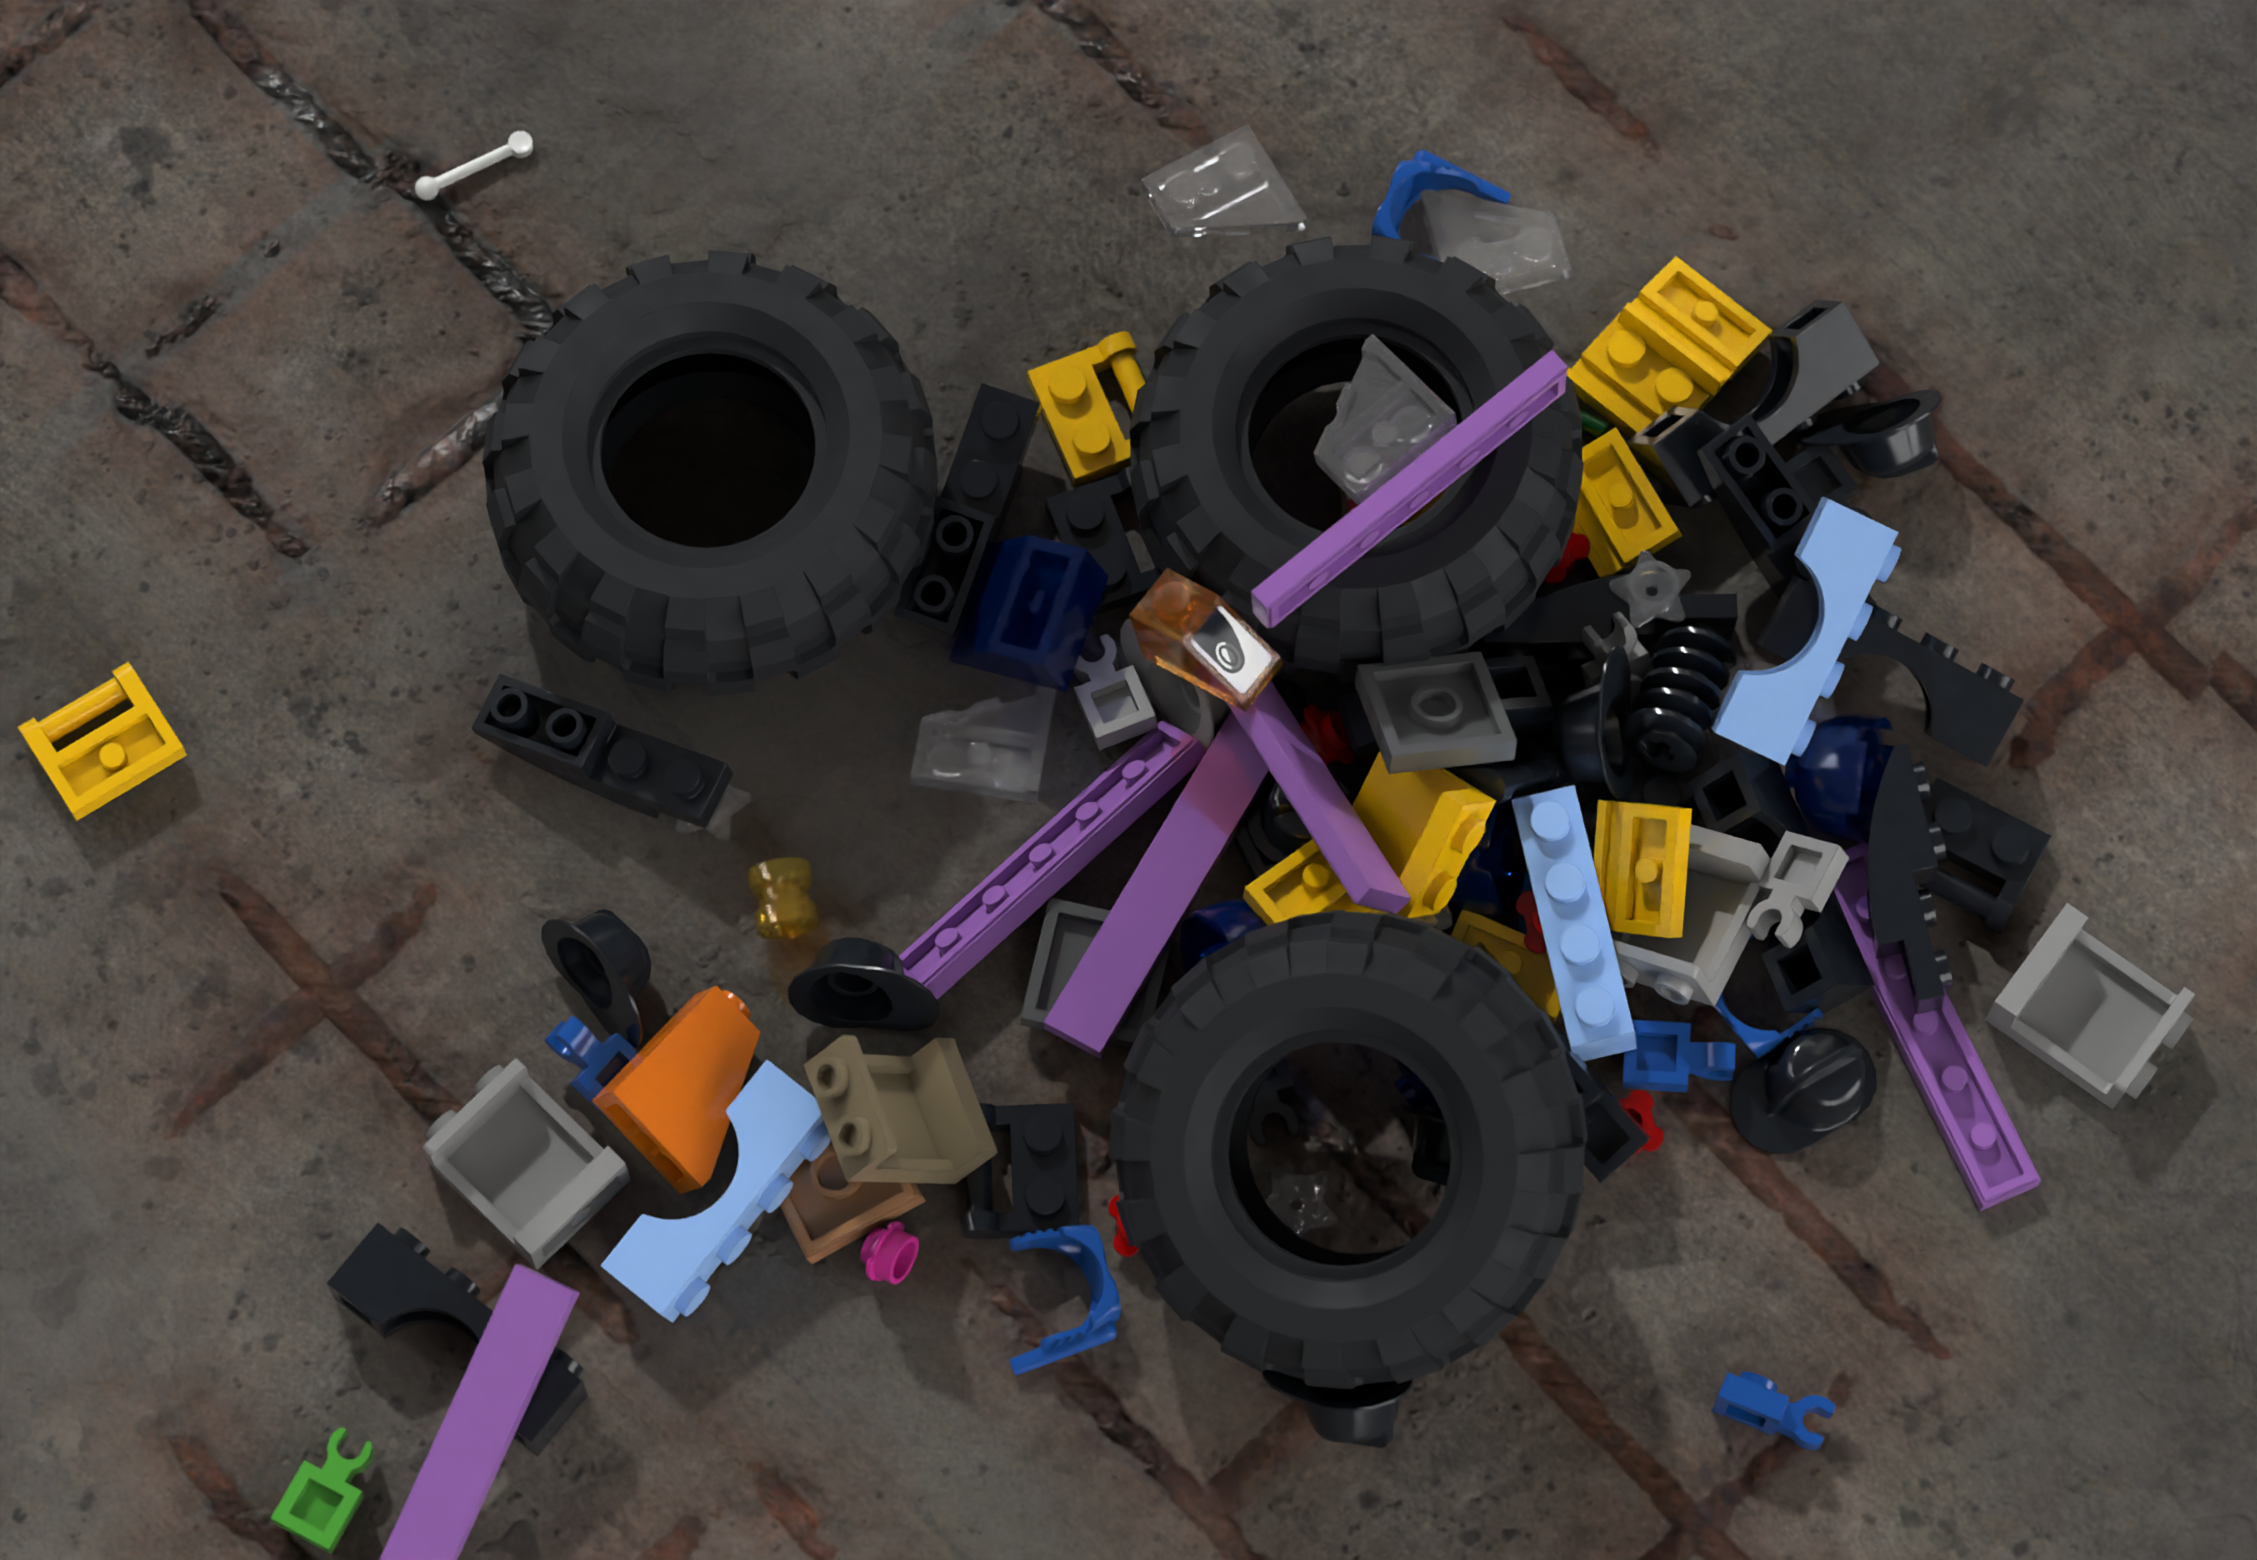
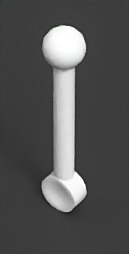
M524 131L514 132L510 135L508 144L435 178L429 176L421 177L415 184V192L423 200H432L437 196L439 189L510 156L525 158L533 150L532 138Z

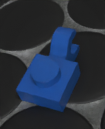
M571 1016L566 1023L560 1021L544 1039V1042L557 1055L581 1069L569 1084L604 1115L592 1100L637 1055L638 1051L619 1033L609 1036L602 1044L574 1016Z
M1632 1020L1637 1049L1624 1052L1622 1089L1687 1092L1689 1074L1708 1080H1733L1736 1044L1727 1042H1690L1691 1023Z
M1743 1371L1738 1377L1727 1372L1711 1411L1772 1436L1774 1432L1783 1434L1792 1439L1801 1448L1807 1450H1818L1824 1437L1808 1431L1804 1426L1803 1417L1809 1413H1816L1821 1417L1830 1419L1836 1408L1834 1403L1818 1395L1806 1396L1797 1402L1790 1403L1788 1402L1790 1397L1778 1393V1385L1764 1376Z

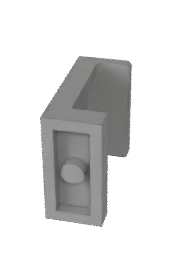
M1691 824L1682 938H1663L1613 931L1611 937L1624 987L1632 988L1635 983L1654 988L1658 994L1678 1004L1686 1005L1691 999L1715 1007L1752 934L1747 927L1749 914L1757 904L1768 899L1758 887V883L1771 860L1761 844Z
M2067 903L1994 1001L1985 1020L2113 1110L2125 1092L2134 1099H2137L2158 1070V1067L2148 1060L2161 1043L2172 1050L2190 1026L2194 1018L2186 1013L2185 1009L2195 994L2186 987L2182 989L2179 995L2173 993L2083 930V927L2089 917Z
M516 1058L506 1068L497 1065L489 1070L473 1089L475 1097L458 1113L454 1110H449L439 1117L427 1131L425 1138L428 1141L422 1149L428 1164L537 1271L630 1181V1176L626 1163L609 1146L603 1149L531 1079L526 1066Z

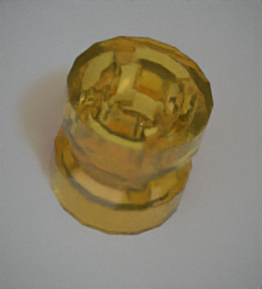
M798 857L778 858L761 862L748 870L747 878L750 893L760 899L758 902L759 908L754 914L756 933L760 938L768 940L795 938L813 932L820 926L817 904L810 900L809 894L806 892L813 883L811 865L808 860Z

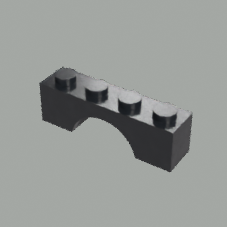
M1815 300L1769 334L1771 347L1769 379L1759 399L1740 416L1720 422L1700 409L1673 406L1626 441L1663 504L1698 508L1717 497L1697 450L1745 414L1750 413L1773 445L1784 436L1790 437L1803 432L1817 421L1818 416L1816 412L1831 400L1839 401L1849 397L1865 384L1863 376L1878 366L1880 362L1843 301Z
M1793 575L1757 640V643L1787 660L1792 659L1804 648L1812 636L1817 623L1819 600L1812 577H1810L1808 582H1805ZM1869 602V605L1873 606V610L1861 636L1857 641L1847 637L1836 661L1839 662L1855 655L1877 654L1890 657L1902 663L1917 680L1924 697V733L1987 767L2024 699L2009 692L2015 680L1982 662L1976 673L1954 662L1959 652L1958 649L1925 632L1920 643L1898 632L1903 619Z
M1736 753L1687 782L1707 829L1761 844L1770 859L1773 857L1786 831L1811 837L1779 763L1763 755ZM1834 889L1821 913L1809 909L1804 910L1800 917L1803 923V932L1799 941L1791 949L1784 947L1775 935L1781 921L1770 927L1769 944L1761 956L1786 1013H1810L1816 1008L1826 1013L1875 986Z
M377 1223L327 1282L336 1301L384 1338L413 1325L430 1323L455 1328L469 1336L478 1345L493 1313L490 1308L476 1298L481 1290L471 1279L452 1266L445 1274L425 1259L429 1255L430 1250L418 1238L402 1227L393 1234L380 1223ZM556 1346L513 1437L537 1457L588 1396L583 1380L578 1377L582 1373L583 1368L572 1357Z

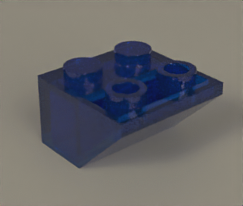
M1032 535L992 543L949 659L953 663L1066 692L1109 576L1087 549Z

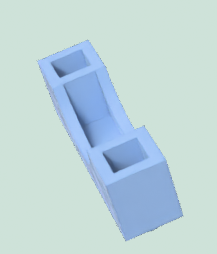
M1822 496L1794 554L1810 573L1818 593L1819 612L1813 634L1804 648L1784 664L1766 670L1737 671L1710 727L1715 733L1784 766L1791 753L1798 757L1803 754L1816 727V722L1808 719L1819 695L1826 699L1830 698L1843 673L1845 664L1836 661L1847 637L1857 641L1870 618L1873 606L1865 603V600L1875 580L1877 579L1885 583L1897 563L1901 548L1893 543L1899 532Z
M1575 785L1512 799L1517 831L1571 1052L1577 1054L1583 1061L1637 1049L1635 1031Z
M769 1060L763 1063L725 1110L737 1135L739 1157L736 1173L724 1195L707 1210L688 1218L668 1220L642 1214L600 1265L672 1323L680 1313L686 1317L698 1308L710 1290V1285L706 1281L722 1261L729 1265L738 1258L751 1240L752 1234L747 1230L763 1210L771 1213L785 1200L793 1187V1182L789 1179L805 1158L812 1162L831 1142L816 1098Z

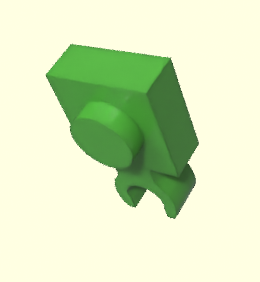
M343 1427L337 1429L329 1439L327 1445L328 1458L323 1468L320 1469L304 1460L270 1518L275 1525L330 1554L333 1553L365 1497L363 1492L350 1485V1482L354 1476L362 1473L369 1467L375 1454L372 1443L367 1441L358 1457L354 1459L341 1457V1446L349 1436L347 1430Z

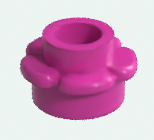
M893 1221L888 1225L887 1229L876 1227L867 1236L861 1250V1261L866 1264V1275L870 1280L878 1282L885 1280L895 1285L900 1283L913 1267L918 1254L919 1241L917 1237L904 1231L905 1226L902 1222Z

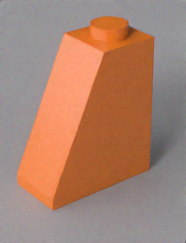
M717 985L695 994L592 1100L679 1194L701 1188L711 1178L731 1121L725 1110L742 1089L761 1033L749 1020L751 1014L743 1001L727 990L722 991Z

